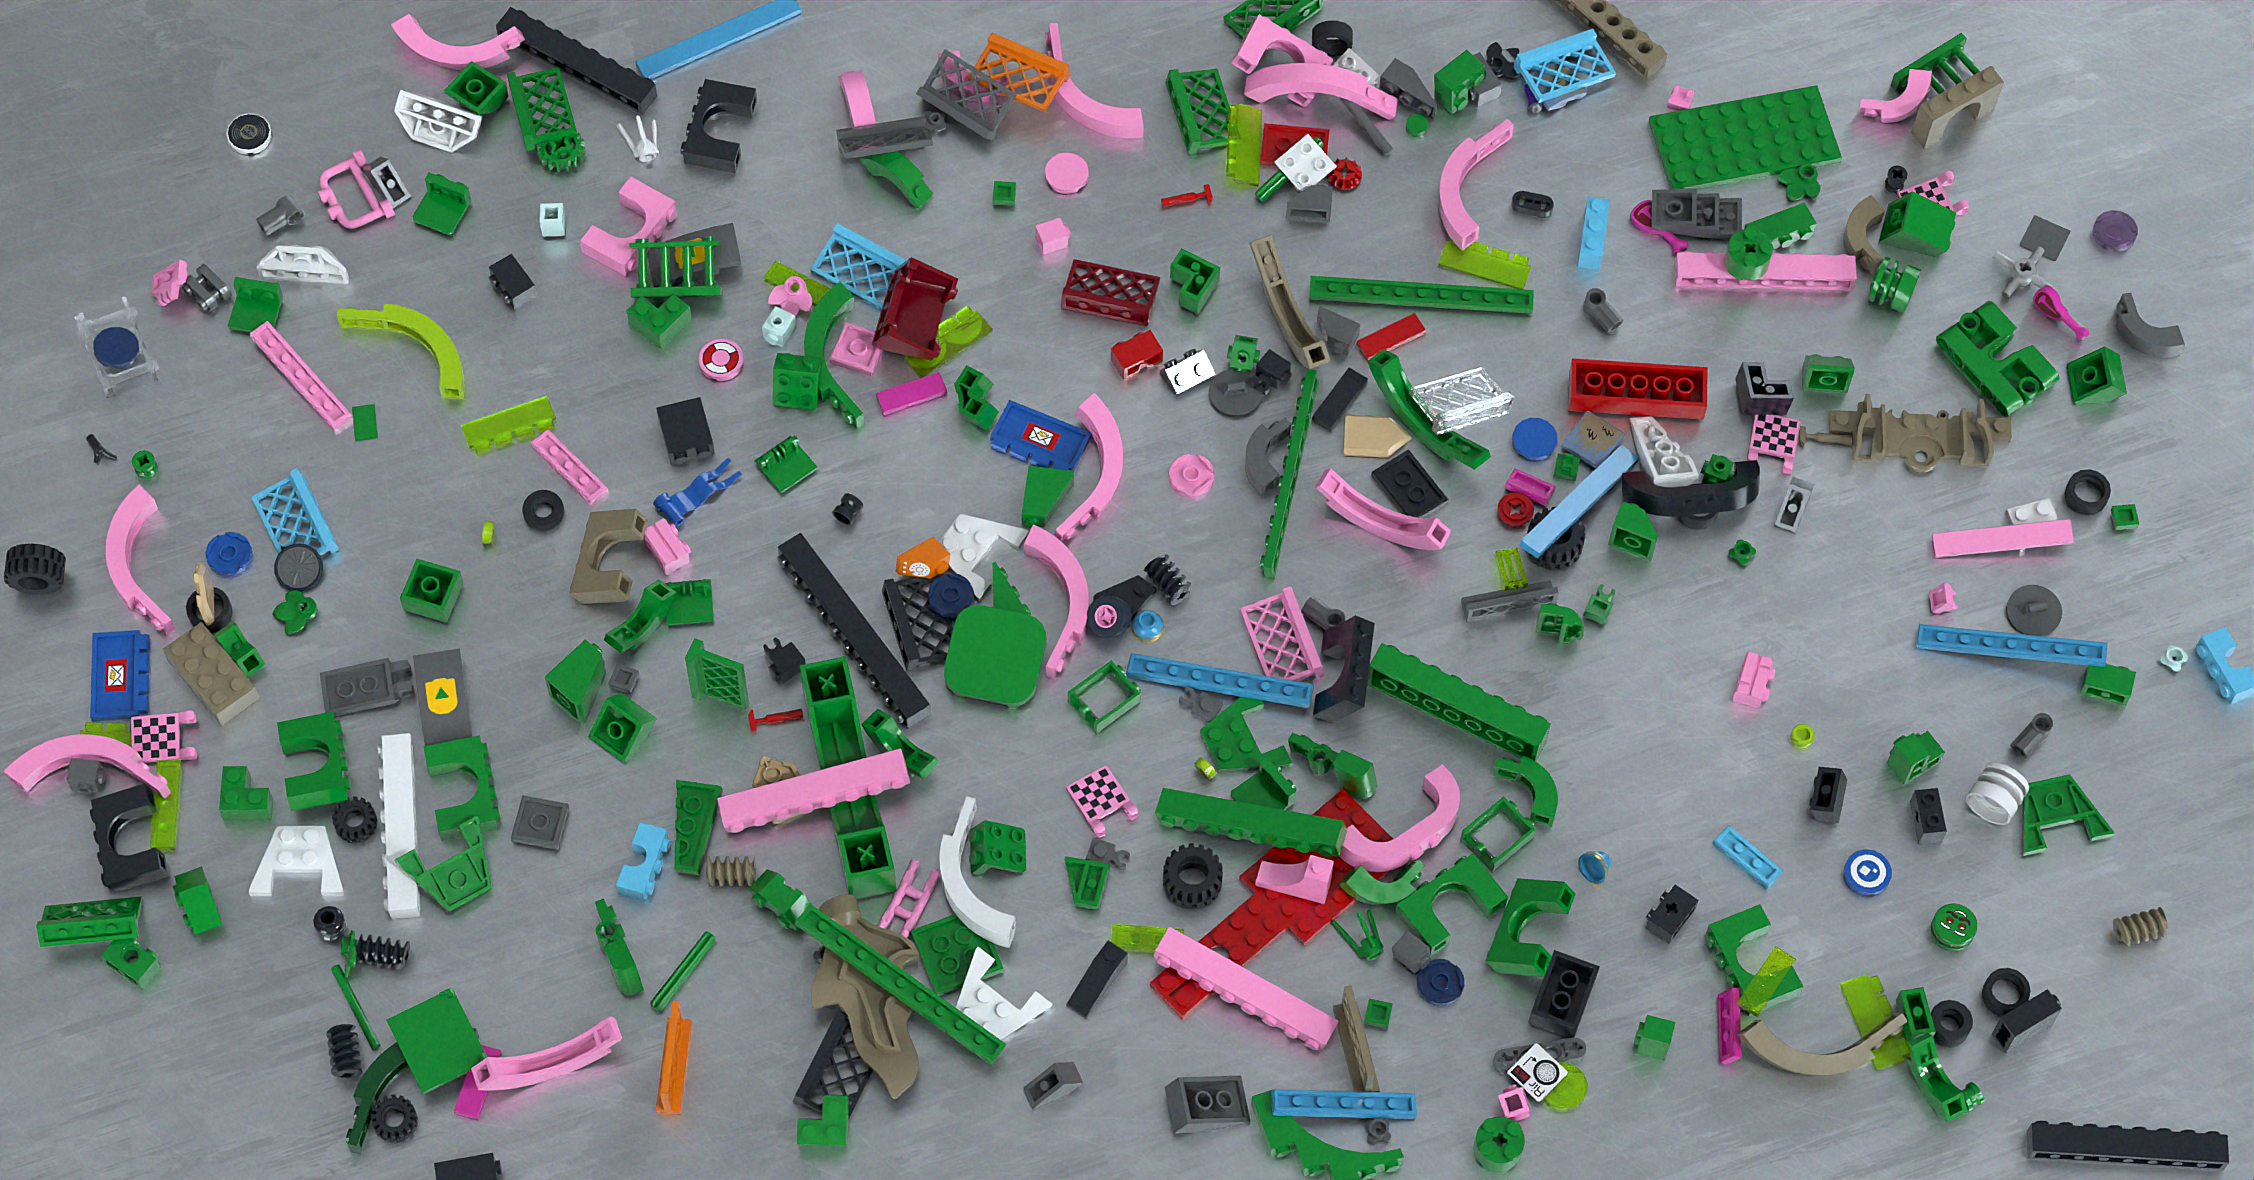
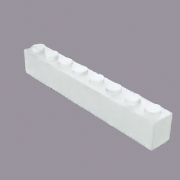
M410 733L382 736V744L378 745L379 759L383 758V766H379V777L384 782V787L380 788V800L384 802L385 808L381 809L380 812L382 824L385 823V831L381 832L382 845H386V853H382L383 867H387V875H383L384 890L388 889V897H384L385 912L389 911L392 920L421 917L419 884L394 861L413 849L418 854L413 740Z

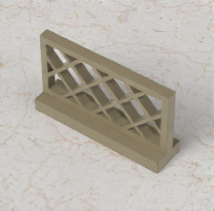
M1352 985L1345 986L1342 1004L1333 1005L1335 1019L1339 1021L1337 1027L1354 1092H1380Z

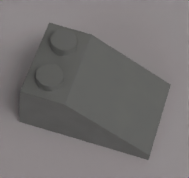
M1241 1075L1178 1077L1165 1086L1174 1134L1197 1133L1251 1122Z

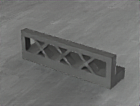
M1550 580L1463 597L1461 604L1466 622L1537 609L1540 608L1541 604H1556L1559 592L1557 587L1552 586Z

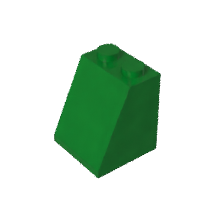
M1912 191L1888 204L1879 243L1937 257L1947 252L1950 247V236L1955 227L1956 212Z
M586 639L545 676L549 696L581 725L586 722L606 675L602 650L595 643L591 645Z

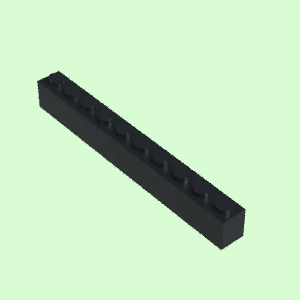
M802 533L779 545V556H777L780 565L783 568H788L791 572L790 577L795 585L800 584L803 588L802 592L809 603L813 602L815 604V610L822 620L826 619L831 633L835 637L839 636L842 640L841 645L847 654L851 653L854 656L857 668L860 671L864 670L868 675L867 680L874 689L878 688L881 692L880 697L886 706L890 705L893 708L896 720L900 724L904 723L909 729L931 715L930 703Z

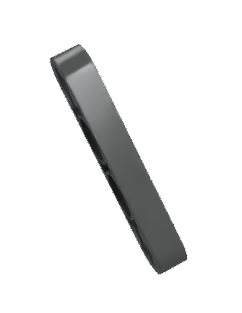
M1579 1038L1537 1043L1544 1050L1549 1048L1555 1049L1558 1052V1057L1555 1060L1560 1065L1581 1061L1586 1053V1044ZM1534 1044L1498 1050L1493 1058L1494 1069L1499 1073L1506 1074L1515 1065V1060H1513L1514 1054H1517L1516 1061L1518 1062L1521 1059V1055L1524 1052H1528ZM1572 1045H1575L1577 1049H1581L1577 1055H1575L1574 1051H1569ZM1562 1046H1564V1051H1567V1052L1565 1053V1057H1562V1055H1563ZM1501 1057H1505V1060H1511L1508 1061L1507 1066L1499 1062Z

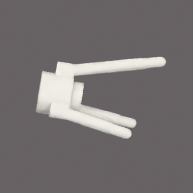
M636 116L641 137L637 147H635L622 125L618 124L617 127L632 149L635 159L639 158L641 162H649L656 158V154L659 152L655 120H652V142H650L645 137L640 116Z

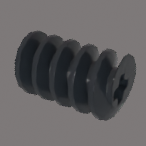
M1165 554L1150 561L1144 568V571L1147 572L1150 579H1153V583L1158 586V589L1164 592V597L1169 599V603L1177 605L1189 596L1190 591L1188 589L1191 586V582L1182 583L1186 576L1182 574L1177 577L1180 569L1177 567L1172 570L1175 563L1174 561L1166 563L1169 555Z
M361 934L356 948L357 962L363 964L366 960L367 965H373L375 962L377 967H382L385 963L387 969H391L394 965L395 970H401L408 961L410 941H406L404 947H401V942L397 939L393 946L391 938H387L385 944H382L381 936H378L376 942H373L371 934L368 935L366 941L363 940V934Z
M336 1025L331 1027L326 1033L329 1039L327 1044L330 1048L328 1052L331 1057V1073L335 1077L343 1079L353 1078L363 1073L362 1069L356 1068L362 1064L361 1060L354 1059L360 1056V1051L353 1050L359 1047V1043L352 1041L358 1038V1034L350 1032L356 1028L355 1025Z

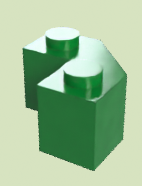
M966 365L954 383L959 399V412L969 422L987 431L999 413L990 402L985 400L994 384L983 373Z
M766 869L748 888V891L753 896L751 898L752 901L760 908L766 907L773 910L778 916L776 918L777 922L785 929L789 927L798 930L799 927L795 925L796 920L811 904L810 901L797 888L793 890L785 883V878L779 873Z

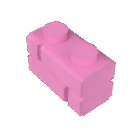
M663 518L654 523L653 526L651 525L646 528L643 541L665 574L669 575L690 562L689 553H691V550L685 540L681 542L677 537L679 532L673 523L669 525L666 519Z
M1747 652L1732 700L1754 708H1760L1761 702H1766L1770 688H1766L1768 681H1773L1776 668H1772L1774 660L1766 656H1759L1756 653Z

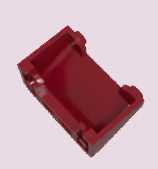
M912 257L905 261L894 271L891 277L872 346L880 350L929 361L937 358L941 352V346L939 345L940 341L935 338L945 304L950 299L953 300L957 295L958 287L956 286L958 278Z

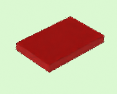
M1264 123L1260 164L1277 166L1274 162L1307 134L1312 139L1318 137L1323 142L1321 149L1327 155L1330 129Z

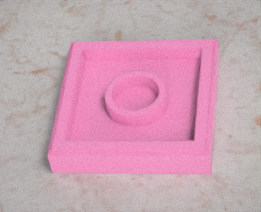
M845 322L830 356V363L872 376L883 351L872 346L875 331Z

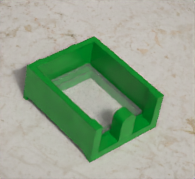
M1112 660L1068 691L1067 702L1096 735L1136 704H1140L1141 689L1134 681L1130 682L1126 677L1124 669L1120 665L1116 666Z
M1503 796L1462 830L1460 840L1493 873L1526 843L1534 839L1536 829L1531 819L1524 817L1519 812L1517 805L1513 801H1508Z

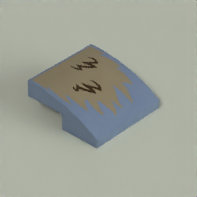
M1555 63L1546 65L1547 68L1558 71L1560 66ZM1562 66L1560 71L1570 76H1573L1574 73L1572 69ZM1536 70L1530 73V75L1539 78L1541 72ZM1543 73L1541 79L1553 83L1555 76ZM1558 78L1556 84L1563 87L1568 86L1570 83L1561 78ZM1540 84L1538 85V89L1541 94H1545L1547 92H1550L1551 88H1548L1546 86ZM1583 87L1542 103L1547 111L1562 108L1568 101L1584 98L1588 91Z
M1587 410L1566 437L1561 447L1597 468L1612 454L1624 439L1626 433Z

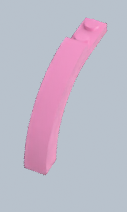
M1049 23V32H1045L1046 46L1050 45L1051 50L1048 51V56L1063 62L1058 23ZM1053 77L1047 78L1049 86L1054 85L1057 81ZM1070 78L1067 82H1063L1055 95V99L1062 109L1077 122L1089 129L1114 137L1143 138L1141 108H1117L1099 103L1082 93Z
M1315 63L1280 64L1258 70L1246 77L1244 90L1245 96L1261 104L1270 98L1287 93L1317 92L1330 94L1354 102L1388 120L1395 117L1398 100L1367 84L1368 78L1343 68Z
M1508 119L1501 124L1495 125L1486 135H1481L1476 142L1468 137L1453 151L1444 166L1440 181L1439 209L1448 235L1461 251L1478 240L1479 225L1468 215L1462 204L1459 193L1461 184L1475 164L1513 137V123Z
M1095 393L1090 395L1078 407L1075 416L1087 427L1097 445L1101 463L1099 482L1087 500L1055 530L1054 536L1061 542L1064 539L1069 540L1076 533L1077 530L1075 528L1079 524L1083 526L1091 517L1097 520L1111 502L1122 473L1123 446L1119 429L1111 412Z
M138 485L122 501L112 518L106 538V563L118 595L129 610L132 611L137 608L143 616L148 615L152 619L150 621L158 631L163 630L169 635L175 630L172 620L139 588L130 572V552L134 538L143 523L158 510L154 498L143 487Z
M1033 525L1024 543V554L1044 563L1057 575L1066 590L1070 605L1067 622L1046 665V676L1055 679L1057 673H1061L1065 667L1066 660L1064 658L1067 652L1071 653L1075 642L1082 644L1088 625L1089 592L1083 570L1072 552L1054 535Z
M69 735L44 742L22 754L3 771L13 783L28 793L46 775L61 767L70 765L71 758L95 760L125 770L143 784L145 783L164 799L171 793L166 785L168 781L158 773L155 776L150 773V768L141 761L142 758L135 749L118 740L98 735Z

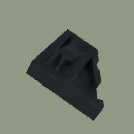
M1137 575L1096 593L1093 596V601L1101 596L1120 598L1128 604L1133 620L1135 615L1141 611L1156 593L1157 588Z

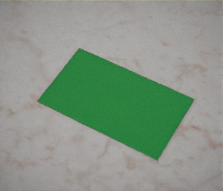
M375 404L352 407L355 441L378 438Z

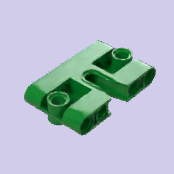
M1987 301L1972 313L1963 314L1959 322L1936 336V342L1941 350L2002 416L2008 417L2023 405L2031 404L2036 396L2057 383L2060 377L2056 369L2034 345L2013 352L2003 360H1996L1994 358L2014 337L2013 332L2017 327L1995 303ZM2023 389H2028L2031 392H2025Z

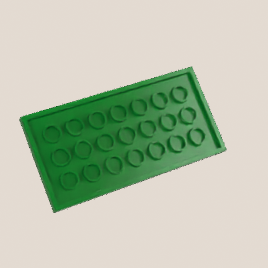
M1817 85L1649 117V124L1670 189H1703L1777 175L1785 169H1798L1803 164L1820 167L1841 163L1842 160Z

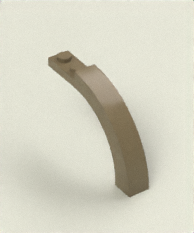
M1272 235L1249 242L1263 282L1262 287L1272 313L1296 358L1308 369L1331 362L1324 340H1320L1315 336L1298 308Z
M1894 1013L1849 1047L1833 1053L1819 1055L1801 1052L1786 1045L1768 1029L1762 1020H1755L1737 1033V1035L1754 1054L1775 1067L1797 1074L1833 1075L1856 1069L1874 1059L1875 1056L1870 1049L1875 1050L1885 1043L1883 1039L1888 1035L1894 1036L1902 1031V1025L1907 1022V1019L1902 1013Z

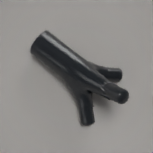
M94 434L86 437L87 442L94 451V463H98L100 454L114 460L117 459L116 455L107 451L99 443Z

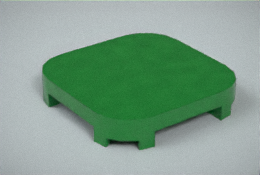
M973 605L965 608L958 614L954 623L946 657L944 678L947 686L956 696L961 698L965 696L1008 705V708H1018L1017 706L1025 704L1034 697L1045 646H1047V636L1043 624L1037 618L1028 614L984 605Z

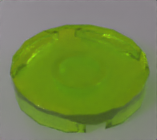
M1559 1063L1568 1074L1543 1099L1549 1107L1555 1110L1569 1111L1584 1101L1588 1091V1082L1584 1073L1578 1067L1569 1063Z

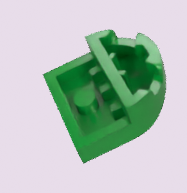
M1547 603L1540 606L1536 632L1559 635L1558 643L1568 644L1572 638L1578 640L1583 638L1584 626L1581 618L1574 610L1558 606L1555 603Z

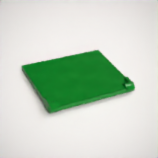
M448 988L438 995L386 1019L422 1094L472 1071V1067L487 1058L453 988Z

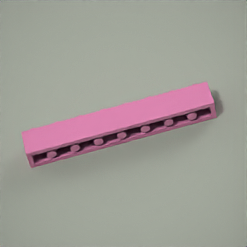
M1691 251L1677 252L1674 263L1675 287L1853 290L1857 280L1855 256H1848L1847 254L1825 255L1819 253L1804 255L1802 253H1772L1767 272L1761 278L1750 281L1751 279H1737L1727 271L1725 266L1726 253H1714L1711 251L1704 253H1693Z
M897 749L717 798L722 822L727 833H736L747 827L763 826L769 821L785 820L791 815L807 814L812 812L813 809L829 808L839 802L855 801L861 796L877 795L883 790L899 789L911 782L902 750Z
M1170 926L1155 950L1153 957L1163 967L1169 968L1170 966L1177 970L1181 977L1188 980L1191 978L1199 982V986L1204 990L1215 991L1220 994V998L1224 1001L1240 1005L1241 1009L1247 1014L1258 1015L1265 1024L1283 1029L1284 1034L1293 1039L1299 1038L1312 1050L1323 1051L1339 1022L1335 1018Z

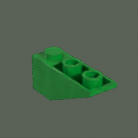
M993 562L994 608L1031 616L1028 606L1020 602V595L1014 585L1010 586L1007 581L1009 578L1003 567L999 568L997 563Z

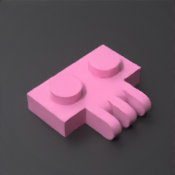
M179 259L152 275L151 295L158 298L157 302L161 307L178 298L179 286L185 283L187 279V262Z

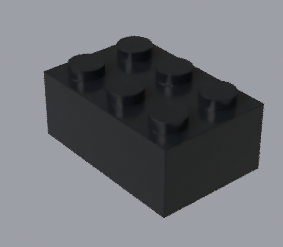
M1554 950L1528 1023L1567 1038H1575L1600 966Z

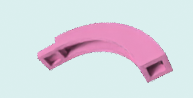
M410 13L391 24L402 41L419 56L435 65L454 70H463L471 61L482 68L499 64L510 58L507 50L518 47L520 42L525 40L522 32L514 26L482 44L465 47L451 46L427 36Z
M1331 468L1324 470L1315 486L1327 498L1325 503L1341 516L1360 528L1393 543L1416 549L1440 550L1452 532L1437 517L1418 518L1407 516L1378 505L1353 489Z
M607 1017L585 1033L560 1045L521 1056L487 1057L471 1069L478 1090H505L524 1087L568 1074L602 1058L611 1052V1046L622 1040V1036L615 1017Z

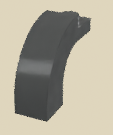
M2122 294L2119 303H2117L2119 318L2115 326L2124 341L2135 350L2149 356H2179L2185 345L2179 326L2159 328L2147 324L2139 316L2132 294Z
M1286 417L1280 422L1275 421L1268 429L1261 424L1252 433L1247 443L1245 472L1249 483L1261 497L1279 483L1280 474L1269 463L1266 454L1273 446L1290 435L1291 423Z

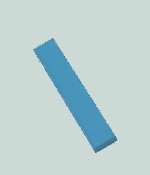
M1272 1089L1271 1091L1272 1115L1415 1119L1417 1117L1415 1093Z

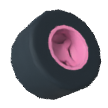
M1101 596L1095 599L1088 607L1087 623L1096 635L1106 638L1118 637L1124 634L1130 626L1132 620L1131 610L1128 604L1120 598Z

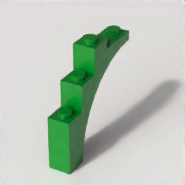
M1272 1090L1252 1096L1251 1105L1270 1157L1276 1155L1277 1157H1283L1290 1154L1291 1150H1294L1303 1176L1310 1175L1314 1177L1322 1174L1326 1169L1330 1180H1360V1178L1367 1180L1385 1170L1386 1172H1393L1399 1169L1403 1163L1404 1156L1401 1148L1385 1152L1368 1153L1344 1150L1327 1144L1311 1135L1292 1116L1272 1115Z

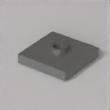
M522 795L511 841L558 850L569 811V804Z

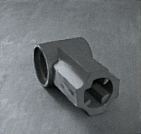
M286 195L277 201L276 207L256 218L261 230L268 236L287 223L289 225L298 223L304 217V211L291 195Z
M1592 288L1587 292L1583 310L1586 314L1593 316L1607 333H1612L1623 323L1622 317L1606 300L1604 291ZM1591 300L1597 301L1598 304L1592 303Z
M1315 596L1310 597L1301 609L1302 614L1324 628L1325 631L1336 626L1330 624L1331 622L1342 623L1345 621V614L1341 610L1332 609Z
M2046 713L2036 714L2028 726L2011 743L2010 746L2019 757L2026 759L2039 743L2047 738L2053 727L2052 718ZM2036 724L2044 725L2046 730L2038 729Z

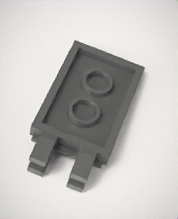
M389 658L321 672L320 679L325 713L333 711L336 717L397 703L396 701L400 700L399 697L407 698L414 696L415 689L411 680L397 683L396 676L412 675L411 665L408 660L391 662Z

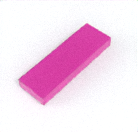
M940 372L876 393V398L885 416L946 395L947 389Z
M1733 987L1718 994L1720 1063L1729 1064L1742 1057L1741 1039L1737 1035L1741 1031L1739 989Z
M481 1045L487 1057H501V1050ZM472 1071L466 1075L454 1108V1113L478 1120L488 1091L478 1090Z

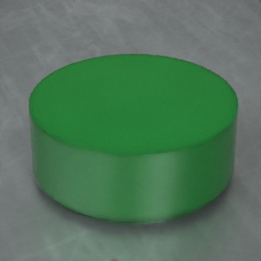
M1413 114L1407 119L1406 131L1410 135L1419 137L1426 133L1428 121L1423 115Z

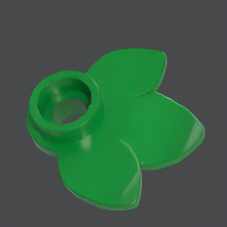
M1803 164L1798 169H1785L1777 178V181L1788 185L1786 194L1789 200H1799L1805 195L1815 199L1821 189L1817 181L1818 172L1811 164Z
M297 590L287 592L285 594L286 602L277 605L272 613L276 619L286 621L285 634L287 635L303 629L306 621L314 618L318 611L316 602L310 597H305L302 592Z
M351 930L349 936L343 935L340 955H346L345 978L349 976L350 967H355L357 960V939H355L354 930Z

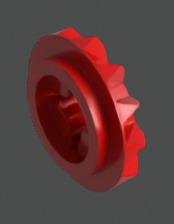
M1346 157L1341 160L1337 158L1333 162L1337 167L1327 174L1331 185L1338 189L1348 190L1360 183L1362 179L1361 166H1358L1355 160L1351 161ZM1344 168L1347 169V175L1345 176V179H1343L1341 173Z
M1522 493L1506 494L1498 503V516L1502 518L1503 523L1506 522L1511 527L1514 525L1522 527L1523 524L1530 522L1534 514L1532 501ZM1511 507H1513L1514 509L1520 507V514H1518L1517 512L1511 514Z

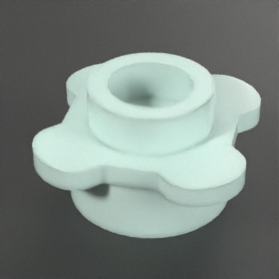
M2168 646L2166 654L2160 657V662L2167 664L2175 672L2180 671L2182 663L2188 660L2187 654L2181 648L2175 646Z

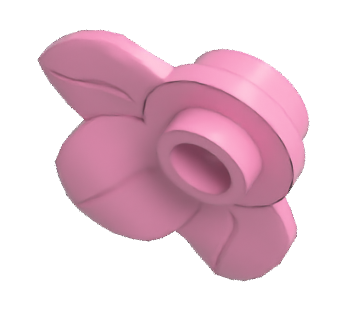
M792 276L785 281V284L778 285L772 290L768 303L771 305H781V309L796 317L800 309L807 312L810 311L812 297L806 291L805 281L798 276ZM795 284L799 285V289L797 291L792 290V287Z

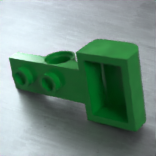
M1292 732L1288 739L1290 751L1307 758L1310 769L1314 774L1323 775L1331 769L1335 771L1340 791L1344 789L1349 795L1358 799H1367L1372 796L1378 787L1373 763L1345 750L1337 753L1325 744H1317L1305 735L1299 736Z
M604 898L596 901L595 905L602 921L596 927V935L601 949L606 953L612 975L619 990L625 995H634L644 991L637 966L624 941V937H626L621 924L616 925L614 922L617 916L612 905L607 907Z

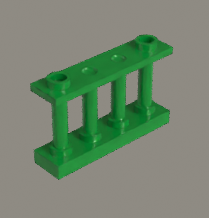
M1960 33L1896 72L1890 86L1895 91L1906 88L1910 69L1931 71L1935 67H1941L1957 85L1964 81V79L1947 62L1953 56L1958 57L1973 75L1982 70L1964 52L1967 38ZM1932 74L1931 86L1938 94L1946 91L1945 87Z
M702 237V241L649 243V239H635V243H629V248L638 249L639 284H636V288H630L631 297H671L673 294L677 297L723 296V287L717 286V282H714V247L722 246V242L716 241V237ZM691 247H705V282H703V286H695L694 282H692ZM647 248H660L661 283H659V287L650 288V284H648ZM669 248H682L683 282L681 287H672V283H670Z

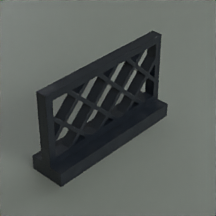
M937 576L931 579L918 577L894 582V579H887L883 583V598L906 671L915 670L918 665L945 661L947 653L939 648L943 641L950 644L953 632L951 619L941 617V615L927 609L929 605L928 592L920 589L922 584L933 582ZM907 587L914 592L910 598H907L900 594L899 588ZM917 593L928 599L924 606L912 601ZM909 605L920 611L916 618L906 613ZM923 613L934 619L930 627L919 621ZM937 621L946 625L947 630L945 634L933 629ZM915 625L926 631L922 639L913 634L912 629ZM929 633L941 639L936 647L925 641ZM922 645L933 652L930 656L921 658L918 650Z
M837 1011L792 1102L800 1106L804 1104L822 1113L823 1103L817 1104L810 1100L813 1092L823 1090L824 1094H828L827 1088L839 1084L842 1094L847 1095L843 1083L855 1079L858 1091L849 1094V1099L854 1097L851 1105L849 1102L850 1118L873 1070L869 1067L866 1072L857 1074L853 1062L861 1060L860 1056L851 1057L848 1046L853 1045L854 1042L853 1040L846 1042L843 1035L846 1026L851 1028L849 1020L845 1018L846 1015ZM841 1038L842 1044L837 1045ZM844 1048L848 1060L835 1063L833 1057L834 1050ZM829 1060H830L831 1063H832V1065L827 1066V1064H828V1062H829ZM850 1063L853 1076L841 1079L837 1067ZM834 1069L837 1081L825 1084L822 1077L823 1072ZM860 1077H864L862 1083L860 1082ZM820 1080L821 1086L816 1087Z

